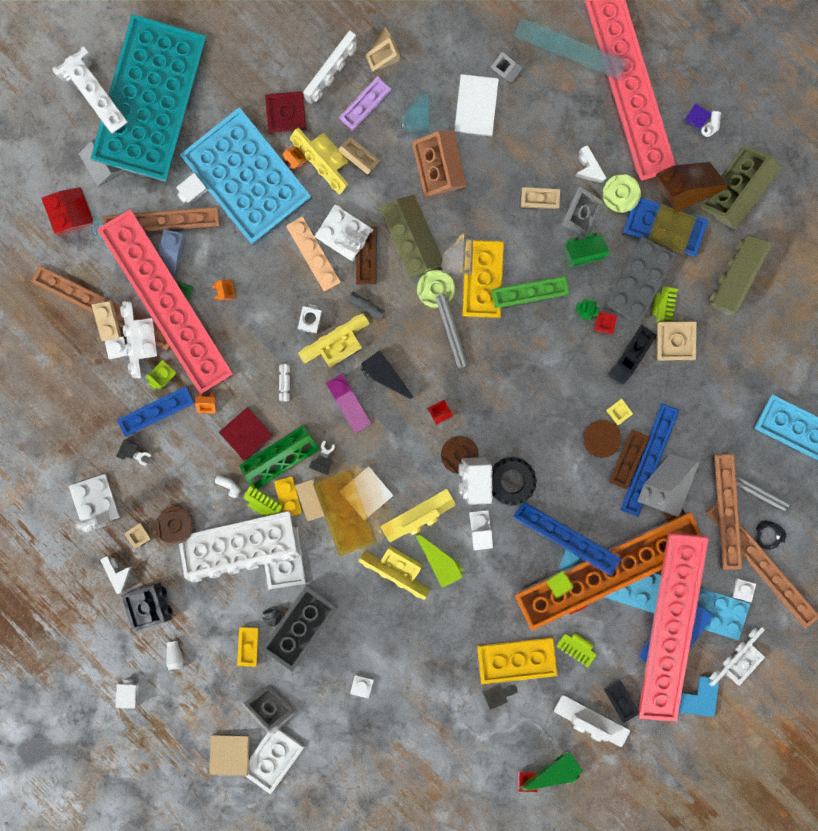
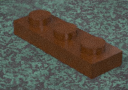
M376 226L371 227L374 230L372 233L370 232L363 248L356 255L357 285H376L377 283Z
M633 429L630 430L608 482L624 489L628 488L649 436Z

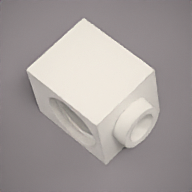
M195 173L176 187L179 190L178 197L183 203L187 201L190 205L208 192Z
M308 304V307L303 306L298 330L318 334L323 313L319 310V306ZM310 313L316 316L315 322L311 324L305 320L306 316Z
M122 679V682L117 684L115 708L135 709L138 706L139 683H135L134 679Z

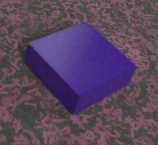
M695 103L685 121L701 130L711 112Z

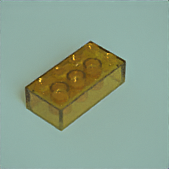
M351 470L313 484L339 557L376 544V537Z

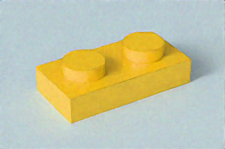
M293 476L274 481L279 503H283L282 513L289 511L291 516L302 514Z
M239 627L237 666L257 667L259 627Z

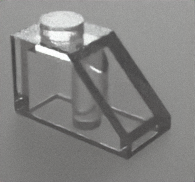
M460 234L443 253L442 273L449 275H472L473 236Z

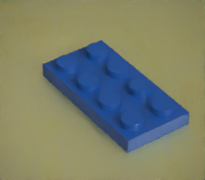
M640 198L637 206L629 212L623 233L639 239L644 237L657 245L696 257L708 220L683 211L676 213L671 207Z

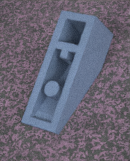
M164 229L158 254L175 280L185 236L182 233Z

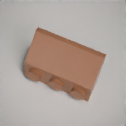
M454 130L437 131L412 142L424 197L452 192L467 186Z

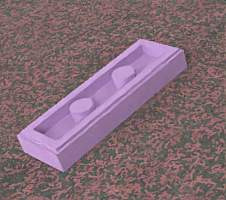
M377 76L339 116V119L350 130L354 131L392 89Z

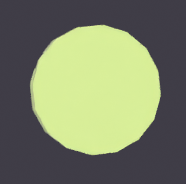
M627 174L616 175L606 182L603 188V199L606 205L615 212L624 213L631 211L640 201L641 188L633 177Z
M431 270L420 278L417 284V293L419 299L425 305L431 308H439L436 296L445 294L449 303L455 294V284L448 273L441 270Z

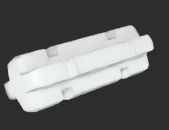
M280 364L279 390L281 392L279 393V400L289 401L290 375H288V372H290V365Z

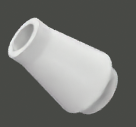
M178 641L168 642L166 654L168 670L184 668L183 663L185 661Z

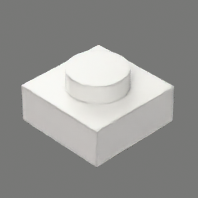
M125 337L105 340L109 360L128 356L125 349Z
M736 578L731 597L752 602L756 584Z
M355 674L350 694L369 699L374 679Z

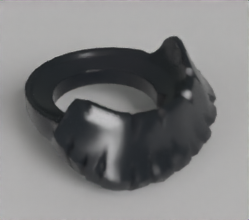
M764 520L757 524L756 540L760 547L772 550L778 547L780 543H785L786 532L777 523ZM768 529L776 531V540L771 545L763 544L760 539L761 534Z

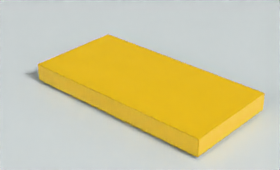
M465 241L463 317L501 318V308L494 309L491 290L502 288L504 241Z
M553 637L477 645L481 684L558 676Z

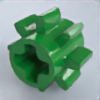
M583 299L582 303L578 302L575 312L579 313L578 318L592 321L593 317H598L600 308L596 307L597 302L589 299Z

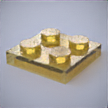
M660 204L647 239L659 246L683 254L697 217L681 211L676 213L673 208Z

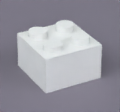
M485 457L462 458V464H459V475H462V483H459V493L462 494L463 499L468 504L492 503L491 464Z

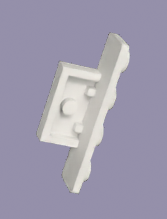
M123 301V306H121L120 310L125 321L123 333L127 337L126 354L130 359L128 371L133 378H141L139 359L157 356L152 318L134 320L131 302Z
M755 627L749 633L750 639L746 643L741 642L735 649L737 653L733 657L729 656L722 663L724 667L720 672L716 670L709 677L711 679L709 682L710 686H714L724 674L738 686L742 684L765 658L752 646L754 641L764 632L765 628L760 627L757 629Z
M561 695L554 709L555 713L570 720L574 724V729L582 733L584 731L591 733L590 737L599 742L601 740L610 741L622 747L630 733L629 729L565 695Z

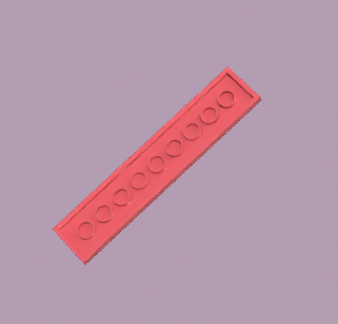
M584 0L639 182L654 178L657 173L676 164L626 1Z
M131 209L98 228V232L199 393L202 394L233 375Z
M668 532L638 710L639 719L677 722L708 544V537L705 535Z

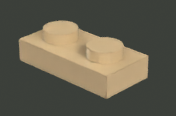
M352 137L344 142L338 150L367 175L380 162L377 157Z
M522 187L521 208L559 209L560 189Z
M112 300L93 303L92 308L101 341L120 338L121 332Z

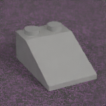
M670 453L644 483L637 502L679 517L699 462Z

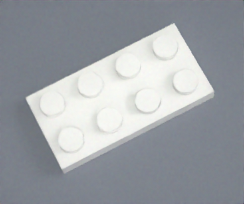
M350 30L304 90L305 100L311 105L314 101L317 102L323 95L321 91L324 87H329L333 82V75L336 71L340 72L343 69L348 55L352 56L357 49L356 35Z

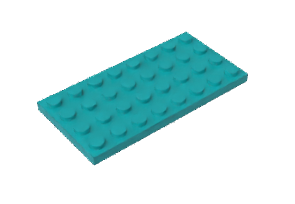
M131 14L108 94L128 123L112 134L101 120L90 157L91 161L166 182L206 36Z

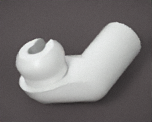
M712 111L711 121L701 129L705 137H710L719 130L721 112Z
M217 475L215 483L230 489L228 492L229 496L238 498L239 493H241L240 487L232 479Z

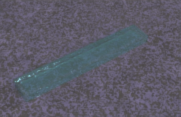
M522 18L514 34L515 38L618 80L627 63L623 59Z

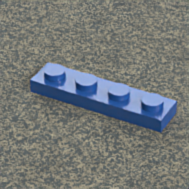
M187 386L117 419L124 436L127 437L195 404Z

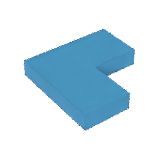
M699 676L697 695L681 693L678 712L714 717L719 681L714 686H710L709 682L711 679L709 677Z

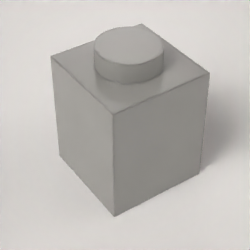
M501 52L491 68L504 79L512 82L523 66L506 53Z

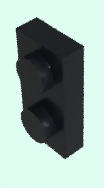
M621 680L603 689L623 723L639 715V711Z

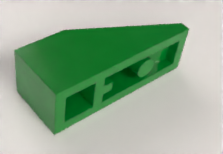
M563 752L521 785L520 788L521 790L529 791L569 782L573 783L579 779V774L583 770L570 752Z

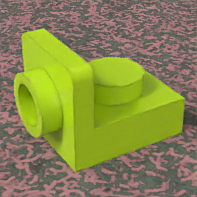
M162 360L145 377L148 379L147 383L154 390L157 388L162 390L174 378L177 372Z

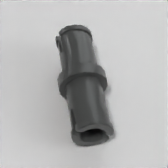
M352 291L347 302L361 309L360 312H366L378 321H380L385 313V310L371 303L370 299L366 300L354 291Z

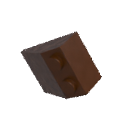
M711 162L674 165L656 174L660 191L676 213L728 188V184Z

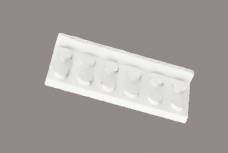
M289 511L192 533L185 542L179 544L184 577L191 582L202 581L204 577L217 578L222 573L227 572L228 574H235L244 568L253 570L262 564L270 566L280 560L292 561L295 560V557L300 556Z

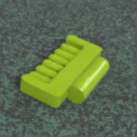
M663 286L661 293L655 294L651 316H657L656 324L658 321H673V317L668 316H674L672 312L675 309L671 307H675L676 304L670 302H676V299L669 297H677V294H674L678 292L677 288Z
M253 484L248 488L244 499L249 502L247 505L249 508L264 517L279 514L283 503L278 505V501L274 502L273 498L269 501L270 496L266 497V494H262V491L257 493L258 489H254L255 486Z
M576 632L572 636L564 633L556 645L562 651L565 650V653H569V656L573 655L574 659L577 658V661L582 659L581 664L585 663V667H589L596 657V653L591 650L594 644Z

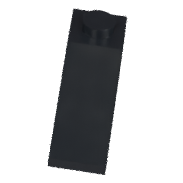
M641 325L610 369L608 375L624 385L633 375L657 337V334Z
M380 350L361 363L363 368L360 370L366 378L371 377L372 380L410 400L413 398V395Z

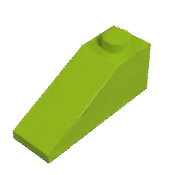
M421 534L416 535L442 588L463 578L461 573L464 570L460 562L455 563L453 558Z

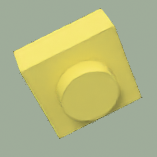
M622 399L606 410L617 426L633 415Z

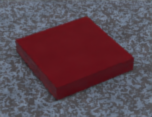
M303 91L265 95L269 134L293 132L297 128L301 131L307 130Z
M248 407L219 431L220 435L243 461L273 436Z

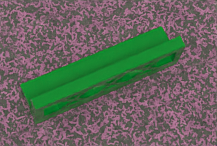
M302 425L243 462L239 467L249 484H253L255 486L254 489H258L317 452L319 448L306 427ZM309 442L311 443V448H309L308 450H302V447L304 445H306ZM295 454L292 460H285L288 455ZM272 465H279L278 469L269 471ZM257 475H263L262 479L255 483L252 480Z

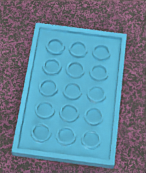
M240 107L180 154L251 244H254L311 198V195Z

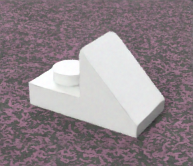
M588 145L581 148L578 157L583 166L587 165V168L578 172L576 177L598 183L604 182L606 176Z
M489 511L469 512L474 550L493 548Z
M109 555L101 559L100 561L116 593L123 592L132 566L118 572L119 565L115 558H111Z

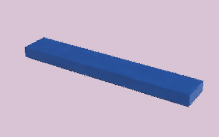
M663 403L660 404L648 435L649 439L621 505V511L639 517L643 504L637 501L644 483L658 468L680 411L679 409Z
M526 502L520 506L513 516L516 521L610 576L621 562V557Z

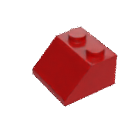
M81 187L58 191L41 198L54 234L59 237L95 223Z

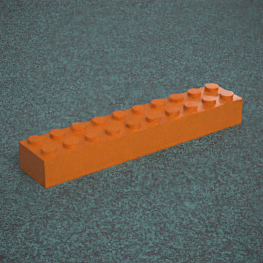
M686 512L679 517H675L608 549V551L621 557V562L611 576L584 560L563 570L573 588L556 598L546 580L554 575L514 593L530 630L533 631L662 570L668 532L702 535L692 513Z

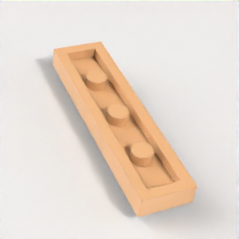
M303 216L286 225L323 291L326 292L340 284L339 278Z

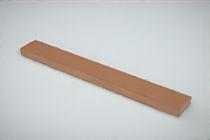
M39 265L31 280L32 283L94 313L93 303L109 300ZM113 302L118 324L123 328L125 321L121 315V305ZM133 312L134 320L146 319L145 317ZM153 322L155 344L169 350L170 345L157 324Z
M716 502L705 513L719 528L718 502ZM739 522L742 556L800 624L807 629L818 619V613Z

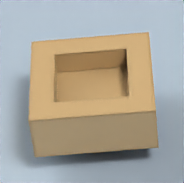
M142 523L124 533L134 550L152 539Z

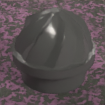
M271 607L262 612V619L266 625L274 627L280 623L281 612L278 611L277 607Z

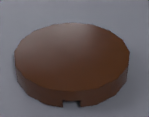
M597 420L586 427L583 434V444L591 455L606 458L618 451L621 444V434L614 423L607 420Z
M463 436L452 437L445 442L441 450L443 465L452 473L459 474V464H462V458L479 457L478 448L475 443Z
M171 506L164 509L155 522L157 535L162 541L170 545H178L185 542L191 536L194 529L192 516L179 506Z

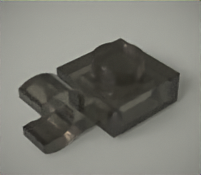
M501 684L483 690L490 710L507 703V696L518 693L515 684L503 689Z

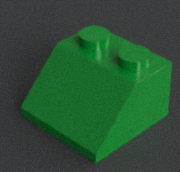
M591 233L585 235L586 239L579 240L576 237L567 240L563 247L569 268L606 259L610 255V251L603 235Z

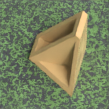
M386 26L370 51L365 54L372 72L400 61V54Z

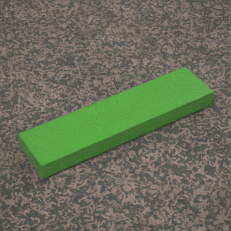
M566 276L491 290L494 309L570 294Z

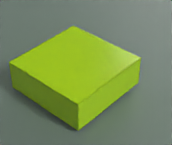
M563 571L546 580L556 598L573 588Z

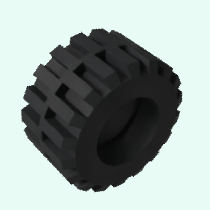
M508 457L496 462L491 468L492 496L496 500L512 506L525 503L532 497L534 490H536L537 478L532 466L525 460ZM508 470H516L523 477V486L517 492H507L501 486V477Z

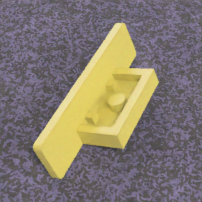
M299 128L295 129L290 137L293 145L302 152L305 158L317 169L318 173L326 179L331 188L339 195L342 194L347 188L348 183L337 171L348 163V159L338 151L339 149L324 133L310 141Z
M364 313L354 316L349 322L338 326L331 333L320 337L318 341L305 346L298 354L304 363L321 354L330 368L362 348L354 333L368 326L369 322Z
M445 489L381 525V529L389 542L408 533L414 535L421 531L420 526L426 523L430 526L437 522V517L440 514L453 508L456 504L449 491Z
M389 546L382 559L367 551H364L360 557L359 562L366 568L372 569L383 578L393 581L398 587L405 588L415 597L422 598L423 600L427 598L430 588L415 580L423 566L421 563L392 546Z

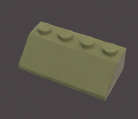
M744 145L721 176L728 184V188L704 199L699 206L721 223L737 229L781 170V167L771 155Z
M415 195L399 198L379 207V211L410 280L445 265Z
M750 236L740 239L735 248L738 250L735 257L731 256L727 263L729 268L726 274L723 272L718 280V283H720L717 290L714 289L709 298L711 300L709 306L728 316L736 314L772 244Z

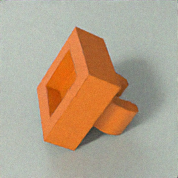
M295 146L287 149L282 154L284 156L282 161L284 163L288 161L291 164L289 167L290 171L307 162L305 156Z
M232 279L215 281L216 285H213L212 289H217L218 295L214 296V299L231 300L236 298Z
M210 392V397H204L203 393H199L195 400L197 413L216 414L217 406L214 393Z

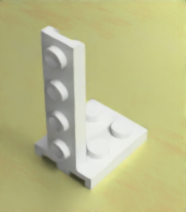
M83 46L79 52L65 59L64 63L57 68L54 67L52 70L63 82L65 80L67 82L72 80L113 134L128 122L88 69L94 59Z
M334 205L314 237L353 262L358 251L363 248L370 232L372 233L374 229L337 205Z
M107 474L69 486L80 521L75 522L77 530L83 529L84 532L99 529L106 526L105 522L120 518Z

